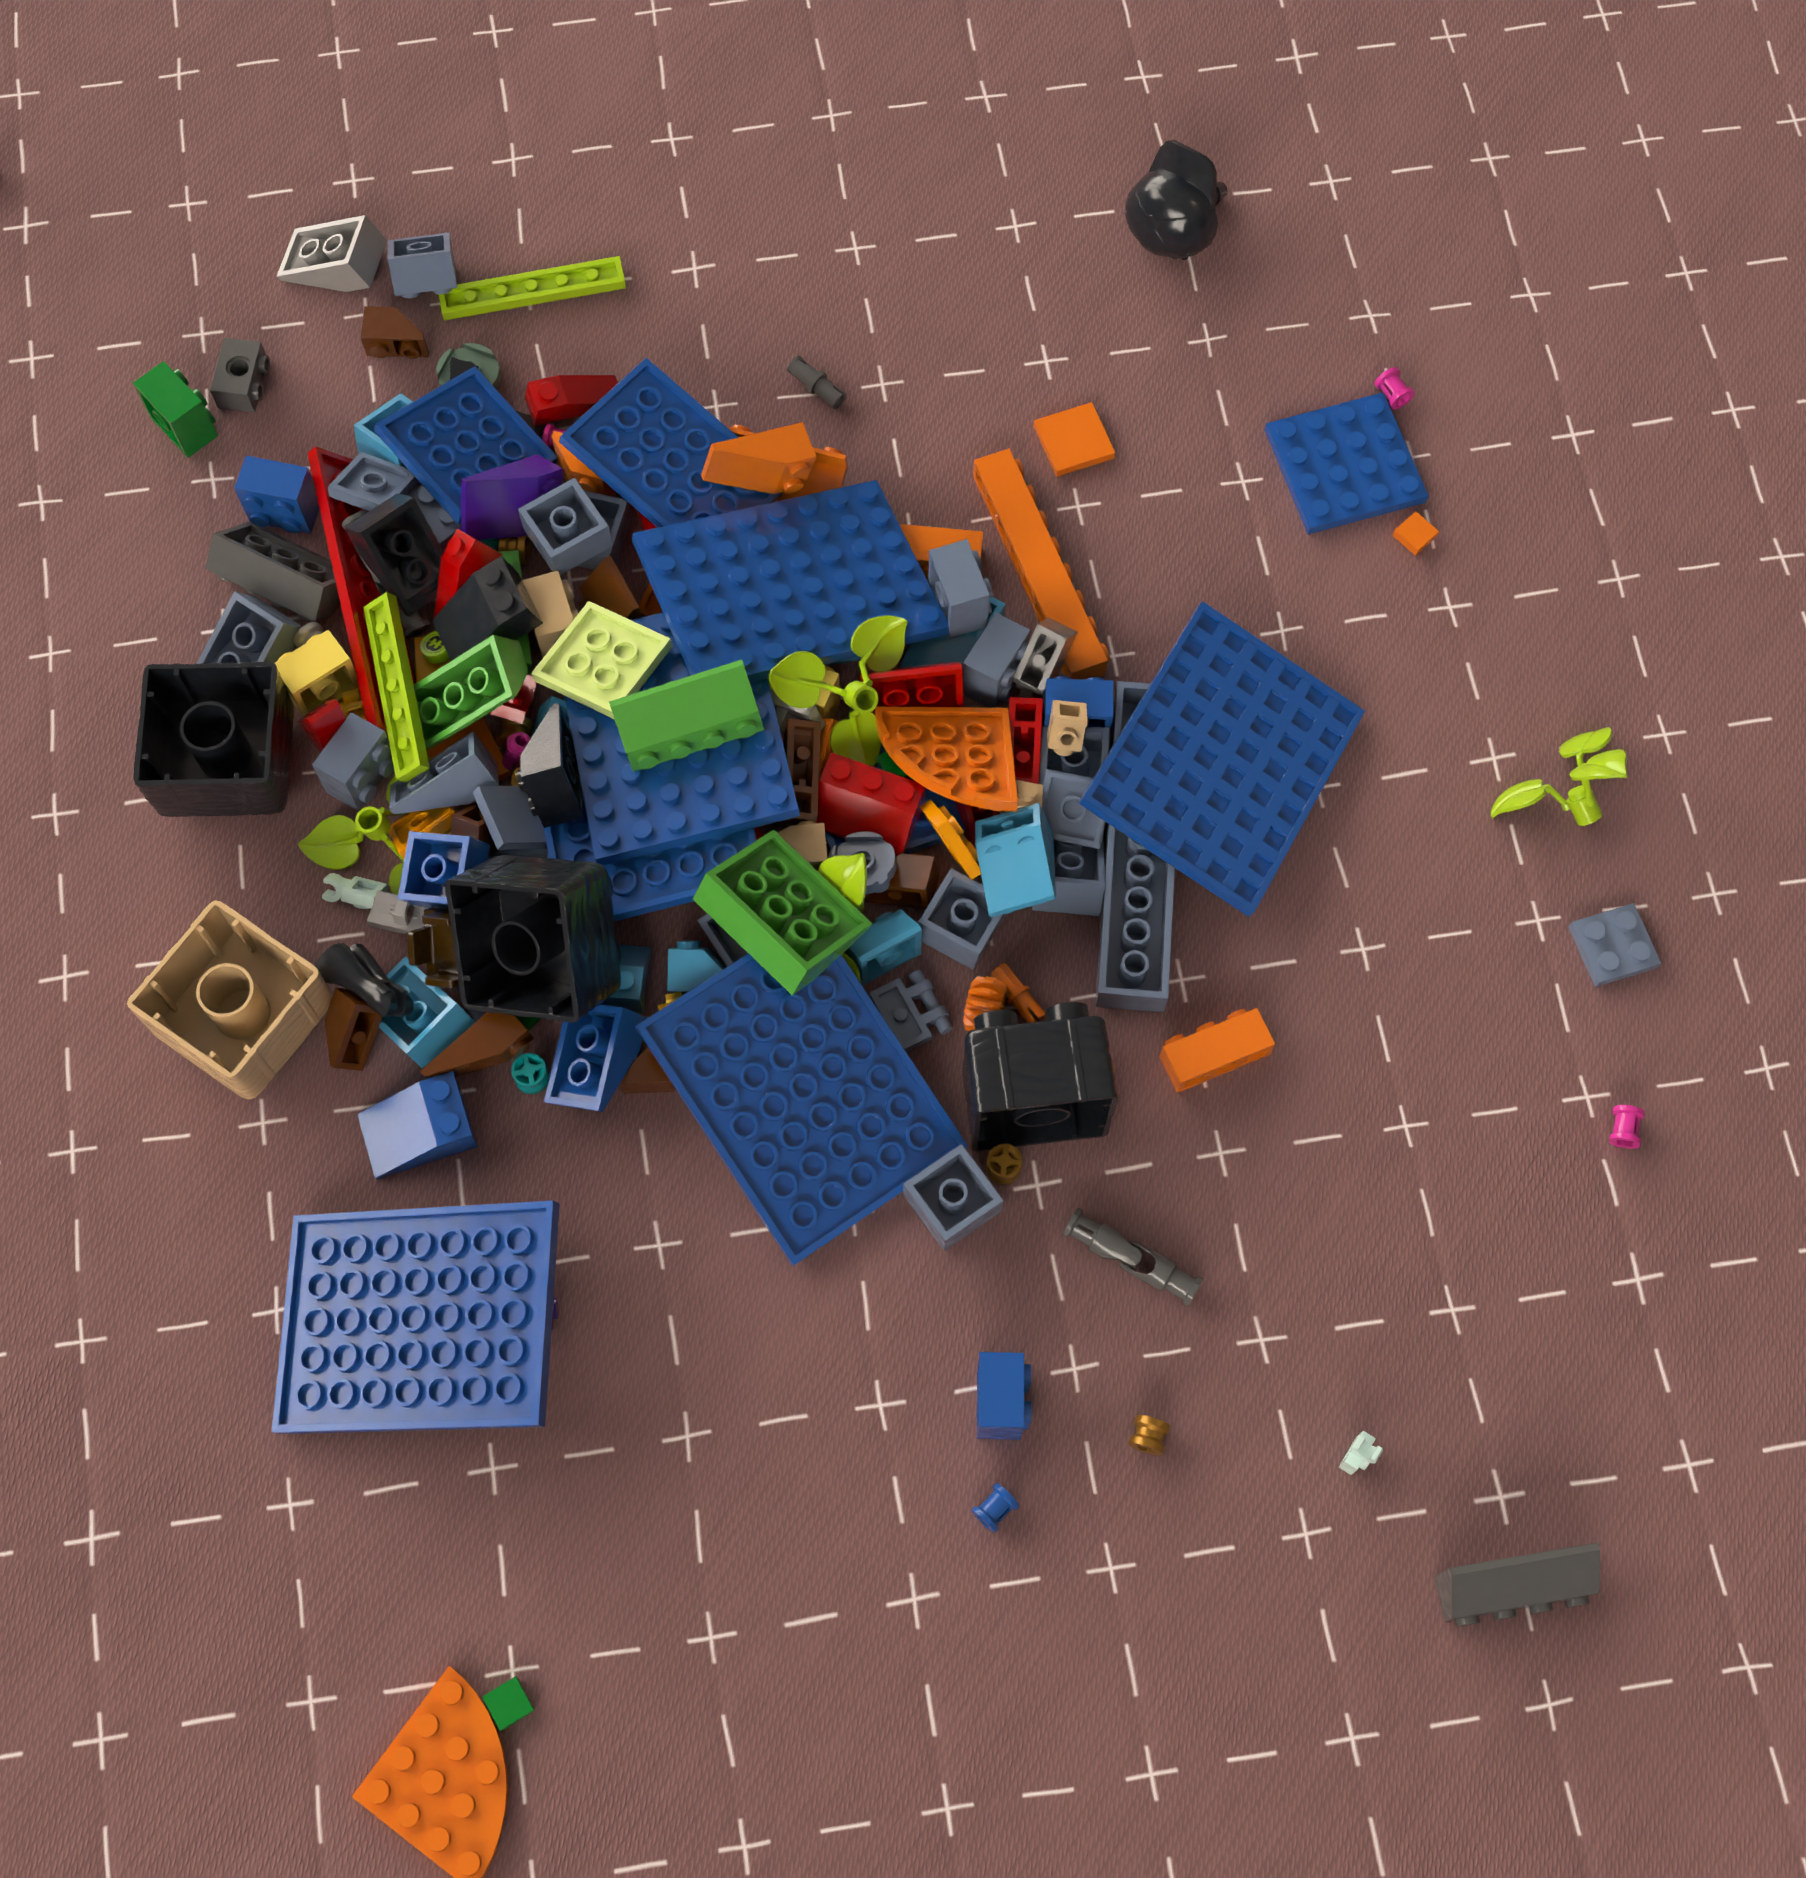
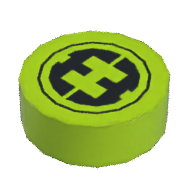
M437 631L427 634L422 639L420 650L425 660L429 663H442L449 659V655Z

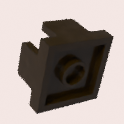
M434 907L425 909L422 916L424 926L409 931L407 934L409 965L418 966L426 963L428 977H425V985L448 988L459 986L449 909Z

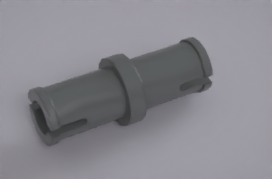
M800 355L794 357L789 363L787 371L805 384L808 392L811 394L816 393L833 409L838 408L844 402L847 393L829 381L825 372L822 370L817 371Z

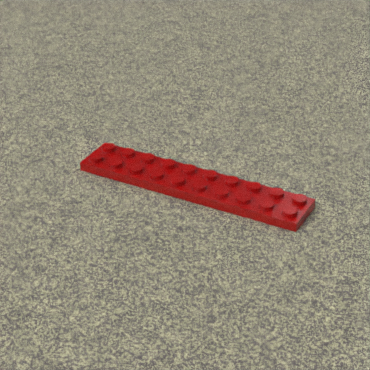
M315 446L307 454L366 721L384 730L387 735L363 608L380 597L381 593L373 581L370 571L365 567L354 544L342 526V522L346 518L364 509L329 497L328 486L353 459ZM404 636L405 644H406V649H407V654H408V659H409L410 670H411V675H412V680H413V685H414V684H416V680H415V676H414V672H413V667H412V663H411V659H410V654H409V650H408V646H407L406 637Z

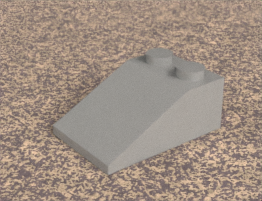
M366 215L296 228L292 234L277 278L280 281L343 292L370 288L382 258L387 239Z

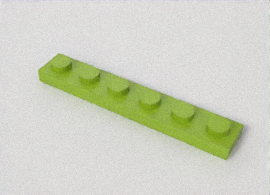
M620 256L457 284V288H452V291L438 295L442 316L445 321L625 289L626 284Z
M386 592L363 608L396 780L406 783L428 770L430 766L397 598L395 595Z

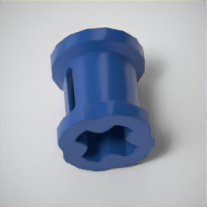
M998 1483L992 1487L993 1492L979 1507L974 1506L971 1509L973 1515L992 1533L998 1530L997 1525L1011 1510L1016 1511L1020 1507L1016 1499Z

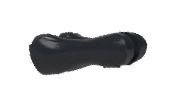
M344 943L334 944L317 960L315 967L321 973L325 983L336 984L354 992L379 1016L400 1017L410 1015L413 1012L414 1003L409 995L410 993L399 983L393 982L385 975L377 961L363 944H353L350 948Z

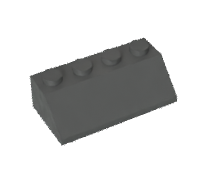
M250 521L213 533L205 569L217 574L219 579L234 582L244 587V590L250 594L261 595L271 600L274 606L289 609L299 614L301 619L308 622H317L333 615L339 606L340 599L331 560L263 527H259Z
M1598 1542L1452 1567L1434 1576L1444 1621L1456 1620L1457 1627L1480 1623L1479 1616L1493 1614L1494 1620H1502L1516 1617V1609L1529 1607L1530 1613L1536 1614L1553 1610L1552 1603L1566 1601L1567 1608L1590 1604L1588 1597L1600 1593V1548Z

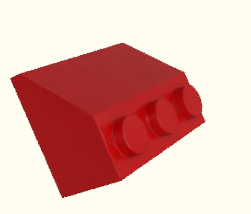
M958 661L868 672L869 679L873 681L871 687L878 694L877 707H963L962 664ZM860 672L859 679L860 682H863V678Z
M831 752L819 779L818 816L816 823H824L825 833L842 839L856 832L877 833L883 837L885 842L893 846L895 855L898 856L905 853L922 811L920 806L925 803L926 787L916 781Z

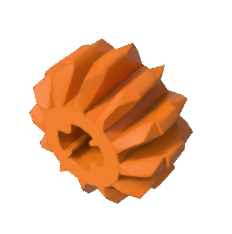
M977 976L971 982L963 1018L966 1030L971 1031L975 1029L974 1018L989 1011L1004 1010L1007 987L1004 981L996 980L997 978L986 976V978Z

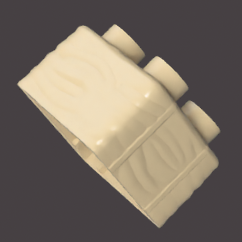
M215 900L202 911L187 932L168 951L160 964L144 979V982L129 997L127 1005L138 1019L163 1043L244 1099H253L266 1088L278 1071L304 1042L313 1028L320 1022V1019L329 1008L332 994L321 973L313 964L269 936L226 904Z

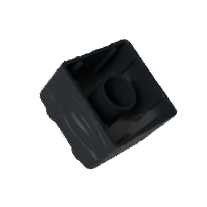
M271 662L225 664L174 663L150 664L144 668L133 779L135 785L145 796V799L149 801V804L153 806L159 815L166 817L271 815L280 813L285 809L288 801L294 704L276 664Z
M500 855L492 857L446 881V897L453 934L461 1000L465 1008L480 1012H496L573 1023L586 1016L589 1011H592L619 990L621 986L619 965L621 951L616 941L614 926L613 885L606 868L602 864L542 857Z
M1066 1002L1049 1007L1045 1011L1046 1021L1018 1024L1017 1014L1010 1010L989 1011L974 1018L975 1029L965 1036L962 1067L973 1151L992 1150L993 1147L999 1144H1009L1018 1147L1099 1138L1109 1133L1111 1119L1118 1102V1093L1115 1086L1113 1061L1109 1053L1110 1045L1106 1031V1022L1102 1017L1089 1016L1088 1006L1085 1003Z

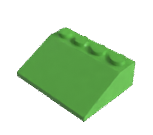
M775 830L770 831L707 872L693 897V900L792 996L815 980L873 924Z

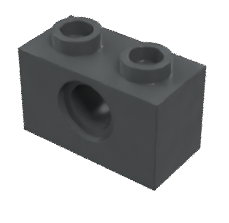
M232 338L223 339L210 388L218 408L255 412L257 401H260L263 397L262 382L264 374H268L270 370V358L266 355L261 342Z

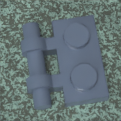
M921 970L914 971L909 975L913 986L907 989L901 979L898 978L869 992L870 999L906 1052L932 1040V1035L928 1029L931 1025H936L941 1035L953 1029L948 1020L949 1013L944 1005L940 1006L933 993L935 990L930 979H925ZM922 999L928 1012L920 1015L913 1001Z

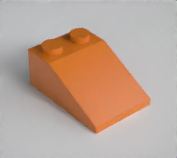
M801 422L711 444L701 477L703 481L769 494L782 492L792 494L804 487L817 456L805 426Z

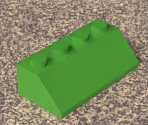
M492 635L414 684L426 751L517 696L529 671L519 641Z
M742 659L609 701L633 772L653 768L657 764L671 759H681L696 751L716 748L724 742L738 738H747L764 730Z

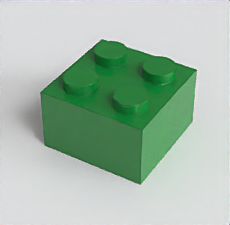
M163 361L134 381L133 385L150 418L183 454L189 458L218 437L213 426L216 420L205 407L208 403L200 391L196 388L191 390L187 386L189 383L182 372L177 368L172 370Z

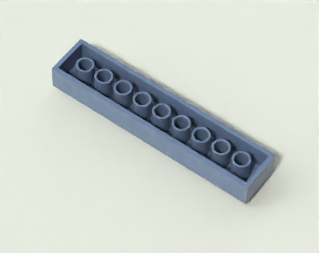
M1117 681L1113 707L1111 748L1150 684ZM1106 822L1104 855L1105 890L1101 906L1095 1007L1164 1012L1169 994L1175 868Z

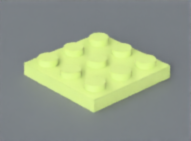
M588 601L531 674L535 682L614 719L609 701L637 693L673 646L670 638Z

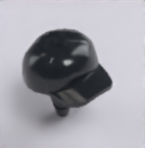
M1168 140L1160 147L1149 172L1130 190L1125 203V217L1128 228L1144 249L1158 256L1187 260L1190 256L1202 252L1212 244L1218 226L1215 206L1227 195L1226 185L1223 182H1217V171L1214 163L1206 155L1177 140Z

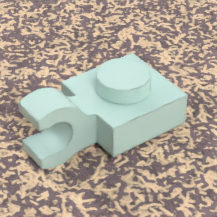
M330 873L323 879V883L333 885L336 891L326 890L322 894V899L328 902H336L341 898L342 902L353 904L356 908L372 909L377 890L386 892L387 884L358 876L350 880L343 878L339 874Z
M1362 1431L1356 1436L1339 1468L1350 1475L1357 1471L1358 1468L1365 1470L1369 1463L1375 1464L1383 1452V1448L1372 1446L1376 1438Z

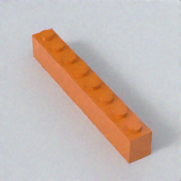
M1010 448L975 459L973 478L1039 623L1049 617L1078 632L1061 668L1063 676L1080 680L1105 676L1107 662H1110L1108 649L1104 643H1099L1096 636V623L1092 616L1087 617L1083 595L1079 589H1074L1071 582L1073 580L1071 569L1067 563H1062L1058 541L1055 536L1050 537L1046 515L1043 510L1038 511L1036 507L1035 492L1031 484L1026 485L1024 481V470L1018 458L1014 459Z

